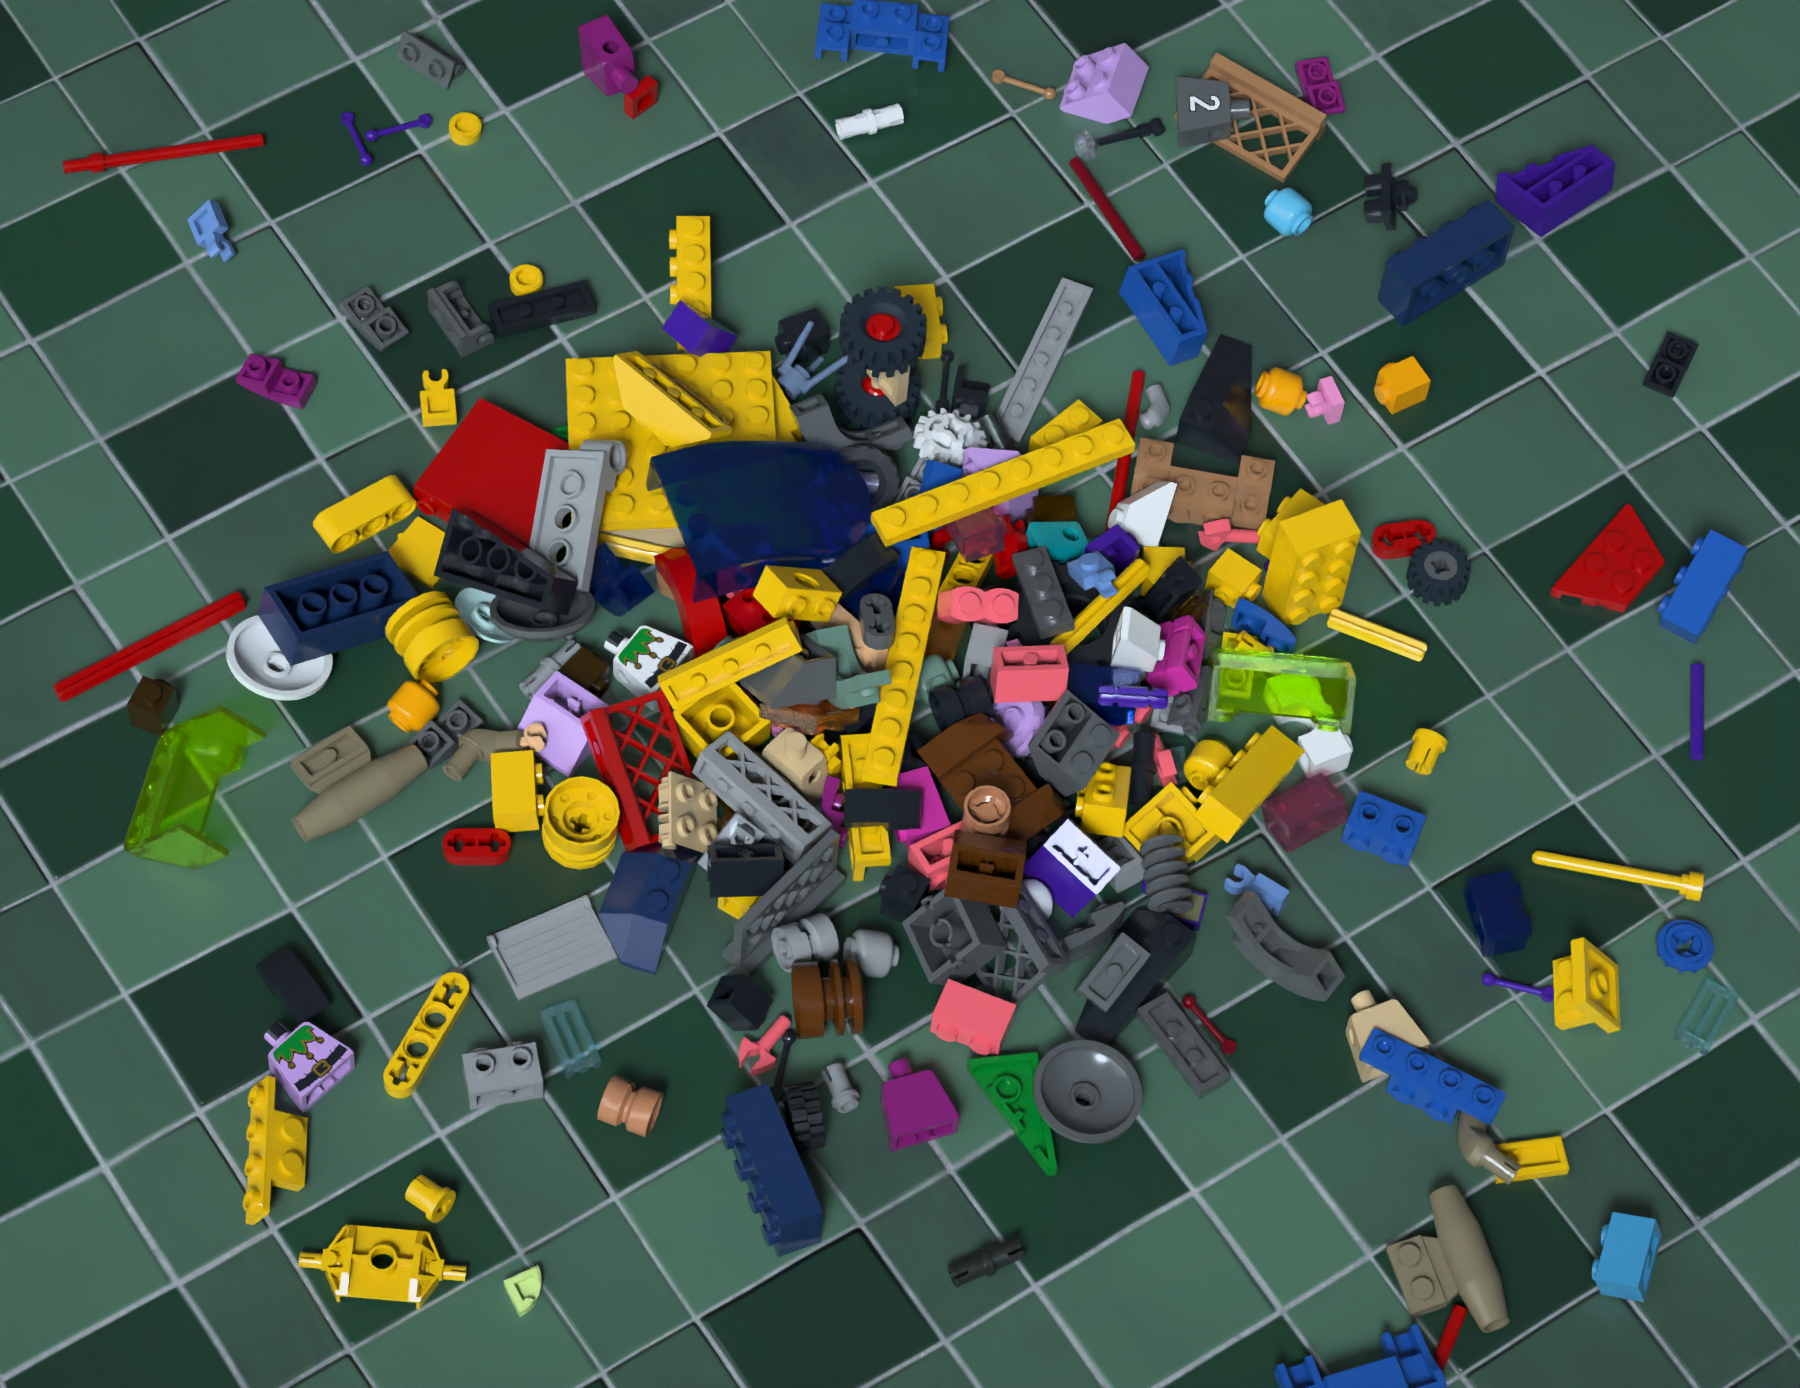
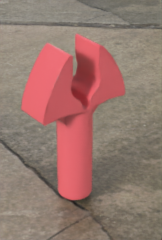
M1229 519L1203 524L1204 531H1198L1200 543L1214 551H1217L1224 542L1258 544L1260 538L1257 535L1258 530L1231 529Z
M1153 733L1156 735L1154 761L1157 765L1158 781L1162 787H1166L1170 782L1176 785L1178 782L1174 775L1177 774L1171 751L1170 749L1165 750L1160 736Z
M780 1015L757 1042H750L746 1037H743L739 1049V1068L744 1065L747 1058L760 1054V1060L751 1068V1076L760 1075L773 1069L776 1066L777 1058L770 1055V1050L790 1027V1019Z

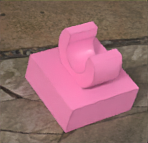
M1332 376L1319 379L1317 391L1307 395L1306 398L1309 403L1304 405V408L1309 418L1323 414L1328 425L1339 422L1345 404Z

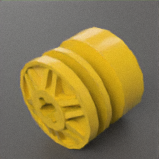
M441 591L424 593L409 600L397 609L389 618L385 627V636L394 645L395 651L404 658L405 666L418 683L424 680L432 685L453 677L472 661L479 649V640L468 624L459 618L460 612L453 606L449 596Z
M584 776L568 778L555 785L546 798L542 824L544 848L553 860L564 867L577 870L594 868L606 861L615 847L620 817L618 800L612 790L601 781ZM580 827L584 828L580 833H577Z

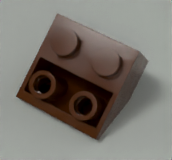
M955 830L944 896L1016 909L1023 878L1027 842Z

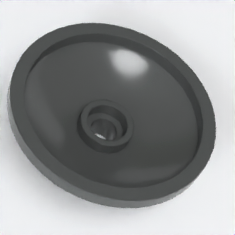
M575 591L569 615L542 611L496 596L490 604V618L498 629L509 636L531 642H551L570 636L583 629L593 619L596 612L594 597L590 592Z
M1073 1040L1054 1047L1042 1058L1033 1077V1099L1040 1116L1055 1132L1076 1142L1098 1144L1116 1139L1132 1126L1141 1108L1142 1087L1134 1067L1120 1052L1100 1042ZM1083 1099L1087 1106L1078 1104L1076 1100Z

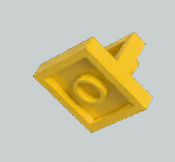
M1582 937L1571 940V956L1553 960L1555 1026L1560 1030H1566L1595 1023L1607 1033L1621 1030L1618 965L1586 938Z

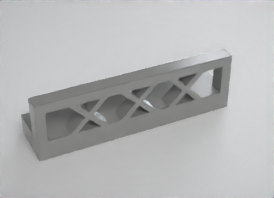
M727 731L700 752L692 773L707 787L712 789L735 812L738 811L751 823L765 831L763 838L770 844H780L783 856L793 865L809 851L813 843L831 829L832 823L730 731ZM727 745L738 755V761L726 760L718 751ZM745 771L757 772L763 777L764 784L751 783L746 778ZM771 795L784 796L789 801L790 808L778 807L772 802ZM797 818L809 819L817 828L808 834L798 825Z

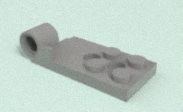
M587 439L581 444L579 451L546 449L529 549L578 581L575 591L589 592L605 492H614L616 475H620L626 466V448L619 440ZM571 512L572 522L563 529L562 520L567 513ZM563 546H566V556L558 563L556 560L557 552Z

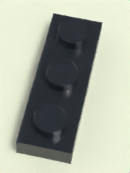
M583 280L488 304V313L499 339L594 315L595 305L586 281Z

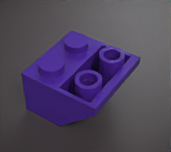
M1068 816L1025 862L1023 873L1030 879L1042 882L1050 890L1053 901L1073 918L1121 869V864Z

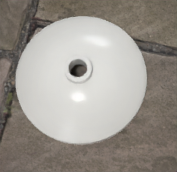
M258 615L239 623L230 634L226 647L227 663L235 678L254 693L275 700H298L315 694L328 681L333 665V656L329 654L290 666Z

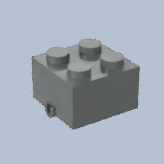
M945 888L935 896L924 898L921 901L922 907L902 922L929 983L945 985L948 979L958 983L964 982L1007 948L986 903L944 896Z

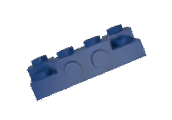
M854 0L853 6L821 3L815 59H821L822 50L841 52V61L847 62L849 48L853 50L913 56V69H918L919 60L938 62V72H944L950 16L918 13V5L904 2Z
M1418 1323L1410 1325L1408 1332L1393 1337H1391L1390 1332L1382 1334L1379 1344L1385 1359L1325 1376L1323 1382L1312 1355L1306 1356L1302 1364L1286 1368L1284 1363L1278 1364L1274 1371L1279 1388H1447L1448 1386L1440 1367L1434 1361L1425 1343Z

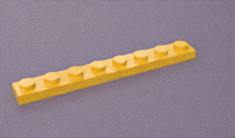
M1118 418L871 513V522L885 547H888L1131 454L1135 451L1136 444L1121 419Z
M911 547L895 620L894 644L889 648L885 670L889 669L892 683L880 688V702L876 706L861 781L897 787L946 552Z

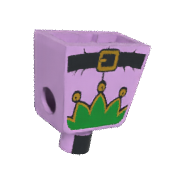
M276 1022L264 1035V1039L274 1047L268 1054L269 1068L303 1113L355 1068L354 1052L310 1022H303L293 1032H290L280 1022Z

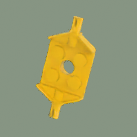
M347 1224L343 1226L327 1249H323V1254L300 1251L298 1265L299 1268H316L325 1271L337 1302H341V1296L416 1303V1309H421L439 1285V1281L453 1280L466 1282L467 1266L446 1265L444 1259H440L432 1237L427 1231ZM379 1254H387L392 1257L393 1263L385 1269H379L372 1264V1260Z

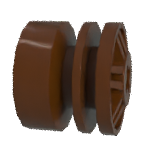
M846 958L844 960V975L840 974L837 959L830 960L828 977H822L817 961L793 963L791 966V988L798 1039L823 1038L826 1021L832 1020L837 1036L844 1035L845 1019H848L852 1035L862 1034L863 1018L866 1013L864 983L858 971L856 959Z

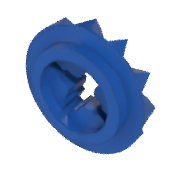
M1675 920L1666 924L1660 930L1655 942L1657 944V956H1660L1665 961L1666 967L1671 966L1677 969L1679 974L1684 971H1692L1695 974L1699 969L1707 967L1714 952V944L1710 934L1701 925L1689 920ZM1692 940L1689 952L1685 951L1678 955V944L1684 945Z

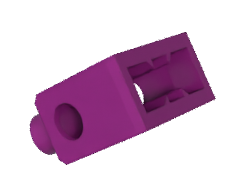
M608 15L579 26L578 33L583 73L606 96H612L619 92L623 94L633 92L638 86V80L635 78L633 53Z
M899 1059L892 1062L888 1066L892 1080L882 1084L880 1095L890 1152L957 1133L959 1123L958 1112L934 1072L927 1069L913 1073L908 1059Z

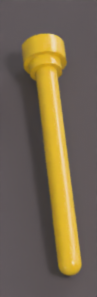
M1540 850L1532 854V861L1537 865L1678 890V894L1685 895V899L1698 902L1702 894L1704 873L1689 871V874L1682 873L1681 876H1675Z

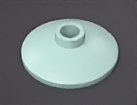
M474 588L461 590L455 598L454 605L460 612L459 618L468 624L474 634L493 643H506L514 638L502 632L491 621L490 604L496 595Z

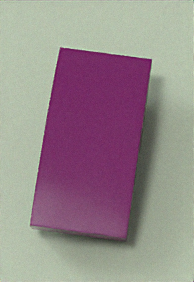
M1328 57L1297 61L1294 68L1305 102L1327 116L1344 113L1345 106L1339 83L1333 79Z
M251 353L235 379L237 384L258 395L298 409H303L317 384L314 375L284 369L281 361L278 359Z
M827 776L823 789L821 814L832 823L831 829L840 835L839 848L844 849L849 828L843 827L844 813L841 812L845 794L839 793L840 779Z

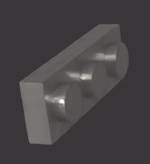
M1041 546L1012 554L1013 566L1040 638L1045 639L1074 631V621L1046 547Z
M1168 992L1137 1009V1018L1198 1099L1229 1082V1073Z

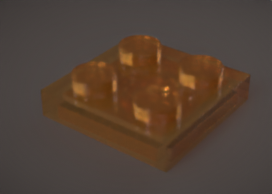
M822 700V703L817 705L798 704L792 705L790 708L781 707L771 709L764 703H760L759 718L773 721V726L793 728L796 726L800 727L801 732L804 734L821 735L825 729L839 731L844 730V725L858 723L860 708L840 709L826 700Z

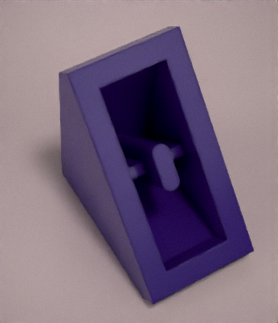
M681 299L662 326V329L679 344L698 357H702L707 353H726L738 337L737 334Z

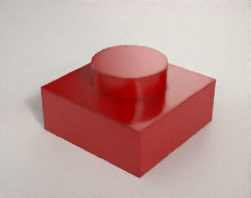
M650 75L639 81L637 88L633 92L624 94V112L632 120L657 103L658 83Z

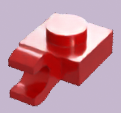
M1006 515L997 521L996 526L1000 542L993 546L996 577L1008 580L1016 575L1012 554L1027 551L1028 544L1027 535H1024V522L1019 520L1011 525L1010 516Z

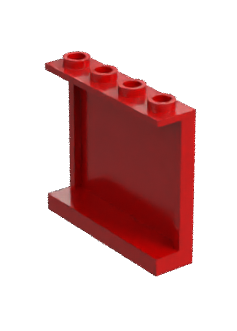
M479 398L413 486L416 505L424 514L429 516L435 515L447 523L452 508L477 513L529 548L546 449L569 450V445L564 440Z

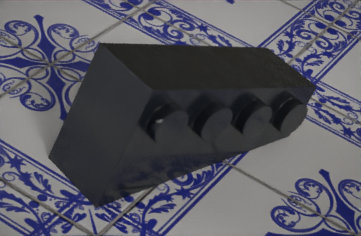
M452 508L434 576L542 611L569 615L578 581L477 513Z

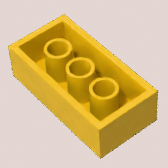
M1342 499L1279 521L1262 597L1272 615L1285 626L1290 624L1299 625L1311 616L1319 613H1331L1334 608L1338 609L1342 605L1361 534Z

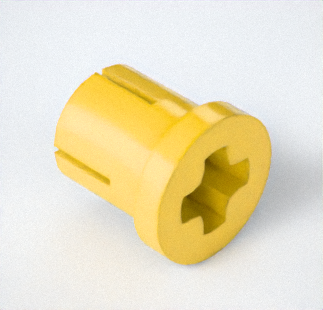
M1419 728L1415 730L1412 737L1414 743L1405 764L1412 771L1415 769L1414 772L1429 775L1440 753L1445 752L1448 742L1435 731Z
M424 1175L417 1176L410 1183L405 1194V1199L425 1212L426 1218L433 1223L440 1222L449 1213L456 1198L455 1191L449 1187H440Z

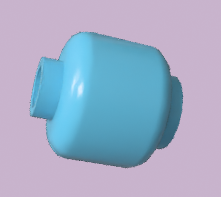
M1287 187L1280 191L1276 189L1265 199L1264 218L1268 224L1283 236H1299L1313 221L1311 203L1294 188Z

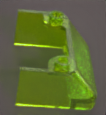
M1210 648L1205 703L1207 721L1232 722L1233 716H1240V713L1310 719L1311 722L1318 724L1317 729L1336 732L1341 727L1344 734H1351L1357 678L1350 662L1342 659L1230 648Z
M222 705L167 729L156 744L124 840V850L137 858L189 869H198L227 857L229 849L202 833L219 780L230 773L234 774L243 763L244 757L242 753L244 747L265 739L267 732Z

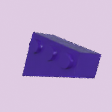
M1590 145L1554 156V161L1537 166L1536 162L1526 165V170L1511 175L1507 171L1497 174L1495 202L1538 236L1542 237L1612 190L1615 162L1596 147Z

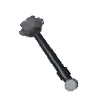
M1154 118L1149 123L1137 125L1136 128L1100 138H1095L1088 130H1084L1078 133V137L1074 139V148L1077 155L1087 161L1096 156L1095 152L1098 146L1136 137L1143 138L1150 136L1152 133L1154 136H1160L1166 129L1160 118Z

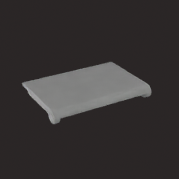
M586 894L493 935L486 936L487 942L518 1001L617 959L611 942L592 909L591 902Z

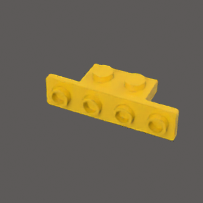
M269 1075L253 1086L248 1095V1106L251 1107L250 1123L246 1131V1139L249 1141V1156L244 1168L245 1175L248 1177L247 1191L243 1199V1209L246 1211L245 1223L249 1225H255L269 1214L271 1186L296 1192L305 1187L308 1118L274 1110L276 1078Z

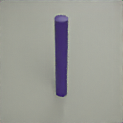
M1699 663L1690 666V758L1697 761L1704 759V665Z

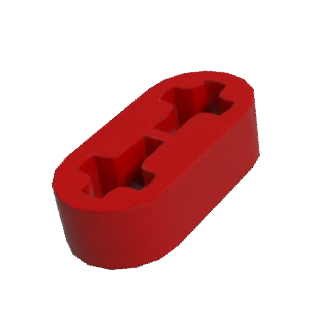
M1425 520L1384 524L1374 530L1370 548L1373 554L1381 559L1409 557L1413 555L1416 548L1420 549L1421 544L1427 542L1430 545L1431 541L1436 538V530L1431 523ZM1419 533L1421 538H1425V541H1420L1418 537H1414V534ZM1386 538L1388 542L1392 543V546H1387L1381 539Z
M457 828L447 832L442 841L443 855L448 862L454 865H500L506 862L511 855L510 836L502 829ZM456 842H463L461 852H455ZM492 842H499L498 852H491Z

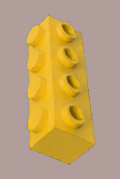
M676 216V229H669V249H676V257H670V277H676V284H670V305H677L681 299L712 319L710 216ZM677 342V350H686Z
M1273 725L1263 735L1256 732L1244 747L1248 752L1246 753L1241 749L1228 765L1232 769L1230 770L1225 766L1213 781L1216 787L1209 784L1197 799L1202 805L1193 817L1226 843L1232 839L1284 780L1305 752V750Z

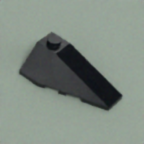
M1223 335L1219 336L1182 412L1175 442L1237 464L1240 463L1241 455H1243L1251 435V345Z
M1136 909L1114 933L1110 944L1123 932L1149 952L1151 956L1107 1012L1104 1013L1087 999L1075 1028V1032L1084 1039L1110 1046L1135 1019L1137 1009L1150 1002L1192 955L1197 934L1169 913Z

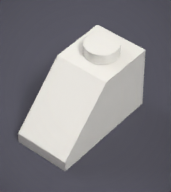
M1158 481L1119 502L1109 516L1108 527L1112 528L1118 524L1125 532H1129L1135 537L1140 548H1143V546L1158 547L1177 484Z
M1124 606L1113 636L1110 666L1153 672L1157 660L1162 661L1164 657L1165 640L1160 639L1161 626L1133 608Z

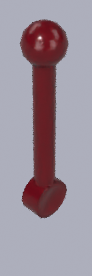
M1192 995L1184 996L1182 999L1183 1007L1191 1009L1222 1045V1053L1227 1056L1234 1054L1236 1043L1230 1039L1226 1040L1196 1005L1195 997Z

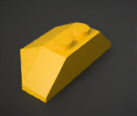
M638 351L615 354L613 364L623 408L634 417L636 423L647 427L658 436L657 438L662 444L672 448L731 434L733 429L726 418L677 377L659 365L649 362Z

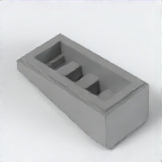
M1088 833L1094 840L1102 836ZM1108 836L1097 842L1104 849L1116 845L1107 850V852L1115 859L1124 857L1118 860L1121 864V869L1109 881V884L1117 893L1143 880V875L1146 871L1141 863L1143 858L1124 836L1122 838Z

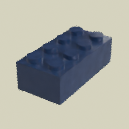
M1490 200L1480 206L1474 205L1470 207L1460 218L1453 222L1451 220L1445 222L1435 233L1428 237H1420L1414 242L1412 247L1403 252H1395L1388 258L1381 281L1378 301L1402 326L1407 325L1502 267L1505 263L1515 226Z
M386 551L266 586L257 615L290 666L385 638V627L389 618L398 608L418 595L389 552Z
M768 1083L726 1097L725 1112L721 1113L724 1128L720 1129L721 1139L726 1150L732 1149L737 1159L733 1161L735 1172L739 1181H746L750 1192L747 1193L748 1202L754 1214L760 1213L764 1223L761 1225V1231L767 1246L773 1245L778 1257L820 1243L823 1210Z

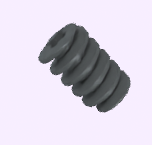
M1159 835L1141 844L1140 853L1144 857L1141 863L1143 869L1146 870L1143 875L1144 881L1147 883L1145 893L1150 897L1147 901V907L1150 911L1174 915L1186 913L1194 908L1192 902L1182 901V899L1190 897L1192 891L1189 888H1181L1182 885L1189 883L1190 877L1185 874H1179V872L1188 868L1187 862L1177 861V859L1186 855L1185 848L1175 847V845L1181 844L1184 841V838L1179 835Z

